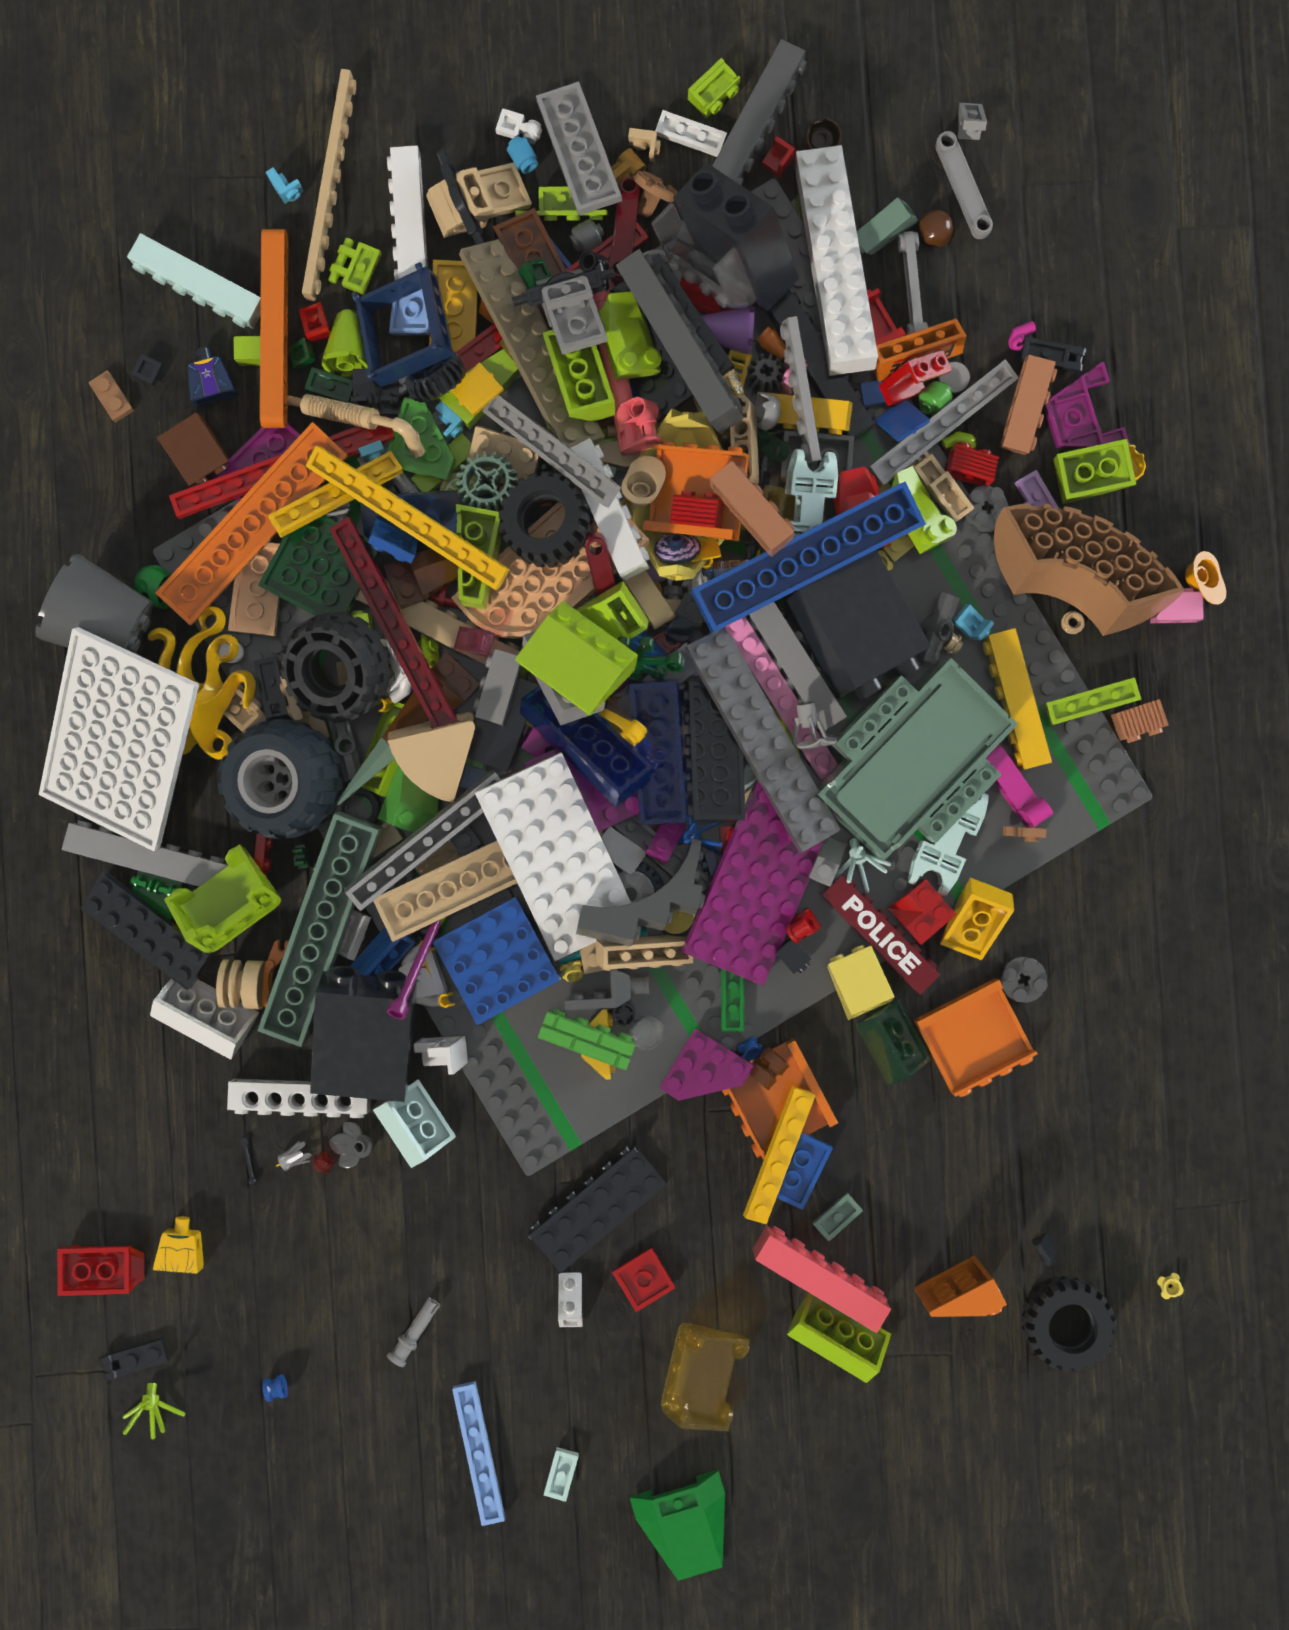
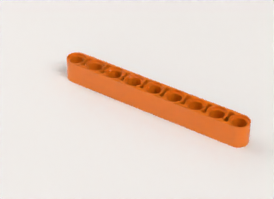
M263 229L261 232L260 423L262 428L287 427L289 243L286 229Z

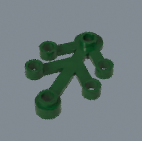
M627 637L618 638L619 642L629 649L631 648V639ZM642 637L639 646L633 651L638 655L635 671L629 678L639 680L644 672L655 680L664 679L665 669L673 673L681 672L685 660L683 655L677 651L670 652L666 657L643 656L647 652L653 651L655 641L650 637Z

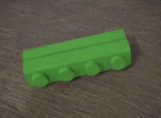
M554 1007L553 1011L548 1009L538 1035L539 1039L625 1071L627 1070L636 1042L632 1041L633 1036L620 1032L619 1035L610 1032L611 1028L602 1024L594 1027L588 1024V1019L576 1016L575 1019L566 1016V1011Z

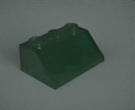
M900 999L868 1014L855 1024L887 1086L909 1079L931 1061Z

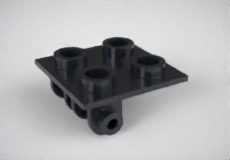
M353 369V396H351V404L377 409L380 415L399 414V380L381 387L374 380L370 381L368 379L366 369Z

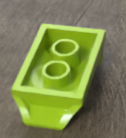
M631 291L609 294L604 306L598 313L607 335V342L605 344L615 380L658 375L661 372L659 366L662 361L661 355L654 348L643 310Z
M911 466L895 474L891 488L906 481L926 525L908 533L918 552L922 554L954 537L957 527L951 517L941 514L915 469Z

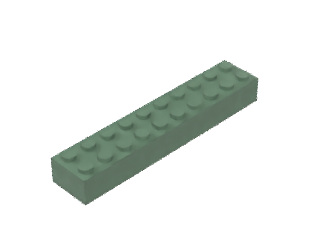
M341 811L334 813L257 1031L302 1047L308 1041L314 1024L315 992L323 971L329 972L335 965L356 906L345 894L344 888L369 869L383 830L382 826Z

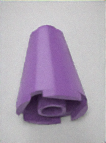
M755 306L701 315L721 347L752 355Z

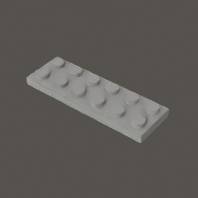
M576 82L536 95L539 109L578 216L621 202V193L580 83Z

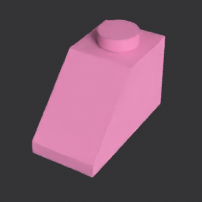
M1184 588L1185 591L1170 606L1150 619V623H1196L1203 620V596L1200 592H1195L1194 588Z

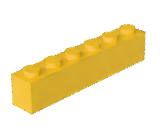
M1016 628L988 635L984 638L983 650L986 656L989 655L991 662L989 664V672L992 678L995 677L997 684L995 687L996 697L998 700H1001L1003 710L1008 714V717H1011L1018 724L1007 735L1010 745L1013 744L1015 751L1013 753L1014 764L1016 767L1019 766L1021 771L1052 763Z

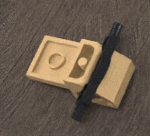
M442 149L437 152L441 163L440 169L445 179L431 187L426 197L444 238L468 232L472 236L475 245L485 243L481 235L483 233L481 228L486 226L489 218L531 207L532 202L514 162L479 171L475 167L457 173L455 166L450 163L446 150Z

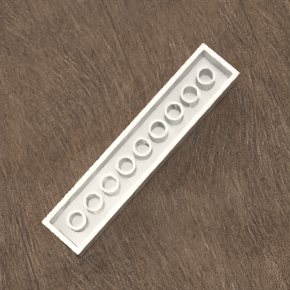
M842 145L796 151L795 173L829 376L874 370L877 364L878 353Z

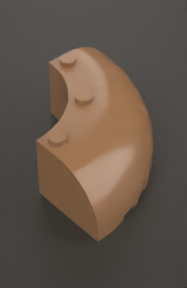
M1018 504L1003 507L997 518L994 530L995 554L1000 570L1013 595L1039 593L1064 600L1083 612L1096 625L1103 636L1131 628L1152 618L1170 606L1185 590L1168 567L1164 568L1156 560L1158 556L1153 551L1149 553L1140 545L1141 541L1127 531L1122 533L1112 527L1113 523L1096 515L1092 518L1081 514V510L1066 506L1060 509L1051 507V504H1043L1042 506Z

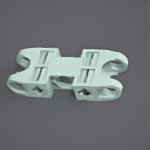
M795 449L792 453L787 469L785 494L796 495L794 521H790L795 528L793 531L804 533L821 524L823 521L825 497L836 498L838 468L834 452H825L823 462H820L819 467L815 471H811L808 468L803 450ZM796 483H802V484H806V486H799V485H795V484H796ZM816 485H827V487H816ZM794 533V537L802 533Z
M984 793L937 843L919 842L911 861L908 883L915 885L920 876H923L927 871H933L938 876V885H940L938 888L939 895L945 897L958 880L966 861L965 858L956 855L965 833L977 836L986 814L989 798L987 793Z

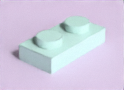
M556 1448L544 1496L566 1502L579 1453Z

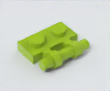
M345 238L343 245H340L337 251L339 255L335 264L331 265V274L328 280L337 284L339 277H344L342 281L343 287L364 295L382 253L380 250L359 242L356 250L352 249L354 241L350 238ZM347 258H352L348 269L344 268Z

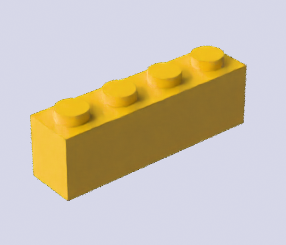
M769 393L779 398L782 413L777 424H783V429L797 430L798 413L794 411L792 403L795 396ZM811 397L817 432H819L820 428L828 429L829 434L842 435V431H849L852 402Z

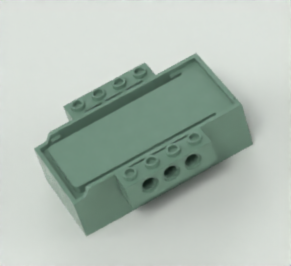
M952 658L937 661L914 686L902 675L896 676L836 738L837 743L832 745L844 759L817 786L819 790L817 795L827 804L830 812L877 858L885 860L917 829L929 841L937 843L1002 775L986 757L1018 724L1011 717H1008V714L961 667L958 668L959 665Z

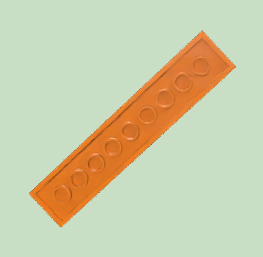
M313 422L155 592L189 625L195 623L277 534L268 515L317 490L326 481V479L306 467L315 446H321L342 461L348 457Z

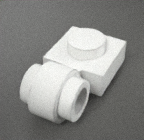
M502 108L495 130L496 134L512 139L520 136V133H522L523 137L530 144H535L540 139L542 129L539 122L529 120L528 123H524L525 117L523 114Z

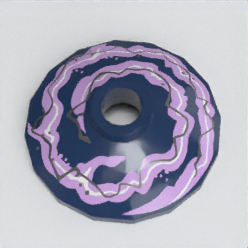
M677 533L661 537L654 546L655 555L661 561L672 564L689 562L695 559L701 550L700 542L695 536Z

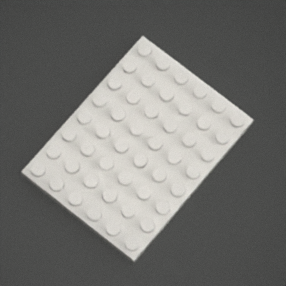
M79 627L73 628L39 795L154 852L159 850L199 684Z

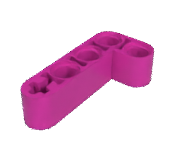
M998 744L986 757L1002 774L994 783L1020 821L1027 828H1034L1053 815V811L1042 797L1038 798L1004 748Z

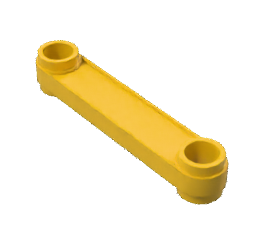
M606 708L601 712L588 716L621 734L633 746L640 743L647 733V729L639 721L633 719L630 722Z

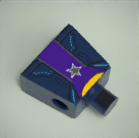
M208 347L197 349L198 361L188 364L191 401L198 407L239 396L224 361L219 356L212 357Z

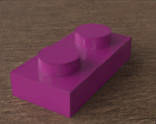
M666 814L646 854L666 864L687 824Z

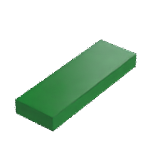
M721 969V1032H744V978Z

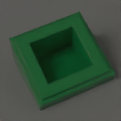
M543 259L527 261L518 270L527 288L536 286L535 281L552 277Z

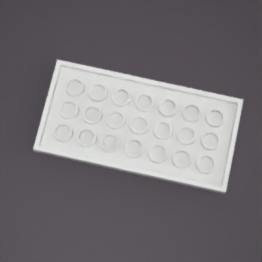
M562 752L475 791V795L554 960H559L595 943L596 940H600L576 934L582 905L614 907L630 904L631 901Z

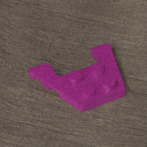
M1101 362L1050 398L1046 406L1043 405L1056 448L1083 449L1127 439L1128 445H1130L1125 427L1102 434L1088 390L1110 382L1104 362Z

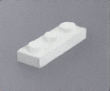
M664 110L661 113L655 130L659 137L716 157L720 153L727 137V132Z

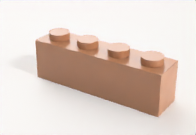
M1033 355L1025 357L999 445L1000 449L1026 455L1030 450H1034L1037 442V437H1034L1036 428L1041 427L1044 418L1041 411L1043 405L1046 406L1050 398L1048 387L1050 382H1054L1057 369L1054 368L1055 361Z
M731 461L710 478V487L772 557L794 539L793 530L795 528L787 518L783 519L778 514L779 509L771 500L767 501L763 497V491L760 486L755 482L752 484L749 481L745 469L741 465L736 466Z

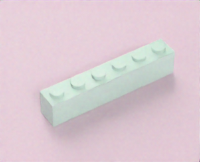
M139 234L127 256L133 264L132 268L141 274L148 272L153 275L152 278L162 285H165V283L172 285V289L183 296L186 293L191 295L193 301L201 306L207 304L213 307L212 310L222 317H225V315L232 317V321L243 328L246 325L252 329L255 327L261 316V297L145 235Z

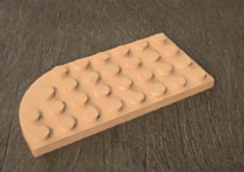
M561 503L555 504L528 529V534L532 538L538 539L553 535L564 521L565 507ZM593 516V523L590 524L593 528L592 533H601ZM628 519L631 527L636 526L631 519ZM636 526L641 537L637 541L640 547H646L651 542ZM593 542L590 544L593 547L601 546V544L598 542ZM508 546L498 555L497 561L510 570L499 590L491 588L487 610L464 606L459 600V591L451 598L463 613L481 629L496 636L516 639L523 638V635L536 631L547 615L562 601L576 609L595 590L586 551L582 546L578 550L580 554L576 558L571 556L568 558L569 563L563 565L561 562H558L557 567L549 568L546 564L543 568L536 567L533 563L529 564ZM610 555L613 573L616 574L618 571Z

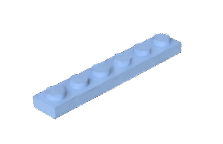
M476 1381L455 1385L452 1390L481 1525L485 1526L505 1521V1514Z

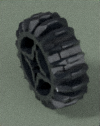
M453 352V356L406 377L404 382L406 389L415 401L422 403L435 400L449 393L451 389L456 388V385L461 383L465 377L466 369L456 352Z

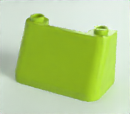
M240 844L228 851L225 857L228 866L193 892L186 888H178L164 899L186 942L205 953L217 951L281 903V898L246 848Z

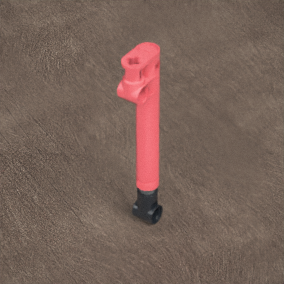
M587 250L580 256L579 266L582 271L597 268L600 272L609 269V261L605 256ZM608 280L602 281V286L591 289L598 312L604 306L608 295L611 294V292L607 291L609 289ZM605 342L599 344L603 367L615 401L616 415L613 418L621 455H635L652 448L653 444H660L662 439L660 436H657L655 427L657 423L656 418L659 414L658 404L641 397L633 398L629 379L615 380Z

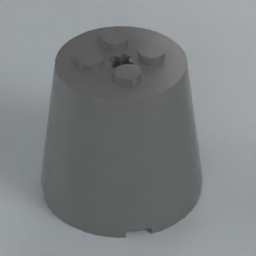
M72 555L70 557V562L72 563L69 567L63 565L47 592L39 612L43 619L41 624L38 623L36 625V637L43 641L68 648L72 629L79 627L132 653H136L144 632L148 630L151 624L150 616L153 602L82 555Z

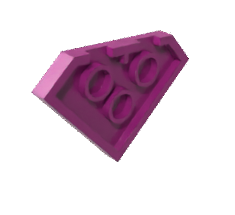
M694 1029L661 1084L660 1089L681 1101L744 1085L755 1065L698 1029Z

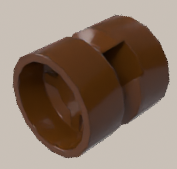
M767 1046L759 1055L760 1060L752 1063L755 1066L750 1075L769 1091L777 1081L776 1076H782L790 1065Z

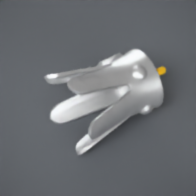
M298 1141L288 1151L279 1154V1164L276 1167L281 1166L284 1171H287L295 1165L310 1162L303 1160L310 1158L312 1154H303L299 1151L305 1146V1142L299 1143L300 1141Z

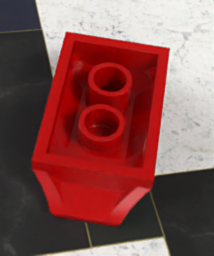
M866 466L839 472L836 498H832L836 516L880 494L876 477L868 471ZM891 542L880 548L891 546Z
M70 1245L68 1247H59L57 1249L58 1296L129 1294L137 1284L145 1279V1253L131 1246Z

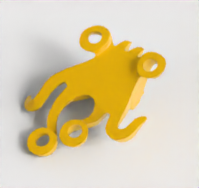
M208 607L198 618L201 631L188 640L178 660L176 673L196 683L198 682L195 681L191 670L192 655L203 639L220 633L226 623L224 612L218 607ZM214 615L216 622L211 628H207L205 624L206 618ZM156 628L148 634V639L150 641L155 639L164 641L165 644L158 665L170 670L176 644L175 637L171 631L165 628ZM220 635L208 646L206 652L205 683H198V692L183 750L184 755L189 753L198 743L207 755L221 760L223 756L228 754L227 748L232 739L226 732L218 730V725L239 684L242 682L245 685L243 707L247 709L250 706L256 689L253 675L246 670H237L231 673L223 684L218 672L220 663L232 661L239 651L238 641L232 635ZM223 643H227L230 648L226 656L222 657L219 654V647ZM220 738L223 740L224 745L220 751L216 752L213 748V742Z

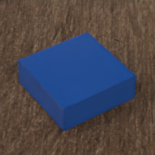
M875 380L860 383L859 387L864 407L886 404L878 387L883 381Z

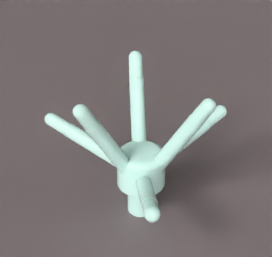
M853 838L849 841L851 847L849 851L850 858L837 871L834 880L850 865L846 880L847 883H850L855 864H858L864 890L868 893L869 887L863 863L867 860L883 873H887V869L880 864L891 866L892 863L866 854L865 848L859 845L858 839Z

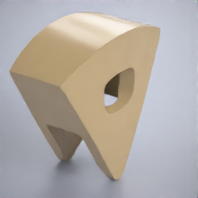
M467 711L455 714L458 722L433 728L431 722L428 721L388 732V743L391 752L404 774L428 794L453 803L475 730L473 713Z

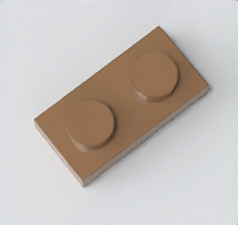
M108 370L88 382L115 423L134 411Z

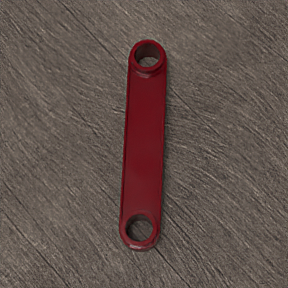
M633 177L624 178L619 187L622 201L617 203L609 269L613 267L616 278H611L615 285L624 281L621 274H616L619 272L616 264L631 255L634 249L640 186Z
M593 532L585 540V551L597 597L614 587L616 582L607 541L601 533ZM593 542H598L601 544V546L593 547L590 544Z

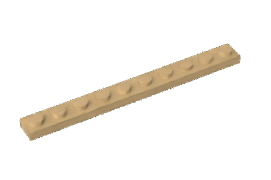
M341 69L302 288V294L305 299L314 302L316 301V295L321 292L320 272H324L325 258H323L324 250H327L329 246L328 227L331 228L333 224L331 210L332 205L335 206L337 201L335 187L341 178L339 164L340 161L344 160L345 155L343 142L344 139H347L349 132L347 119L352 115L351 96L352 94L355 95L356 80L353 79L351 71Z

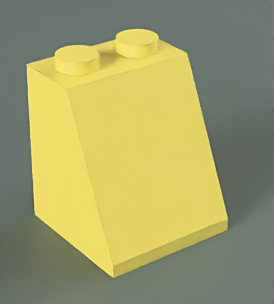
M864 945L858 946L851 950L853 954L846 957L843 954L837 955L830 959L831 963L827 966L848 1020L888 1004L894 998V994L872 946L867 948Z

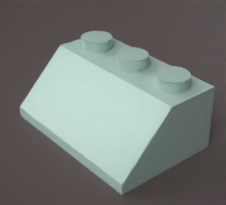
M419 1079L408 1086L405 1102L385 1101L373 1110L411 1168L427 1160L456 1137Z

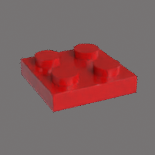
M652 1246L612 1270L614 1277L636 1312L676 1288Z

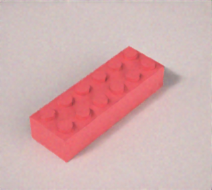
M766 1225L752 1248L756 1261L875 1333H878L891 1311V1307L887 1302L888 1299L884 1296L885 1293L875 1286H872V1288L864 1284L865 1281L856 1274H852V1276L844 1272L845 1269L836 1262L828 1263L824 1260L825 1256L818 1251L813 1250L810 1252L804 1248L805 1244L798 1239L793 1238L790 1240L784 1236L785 1232L778 1227L773 1226V1228H770Z

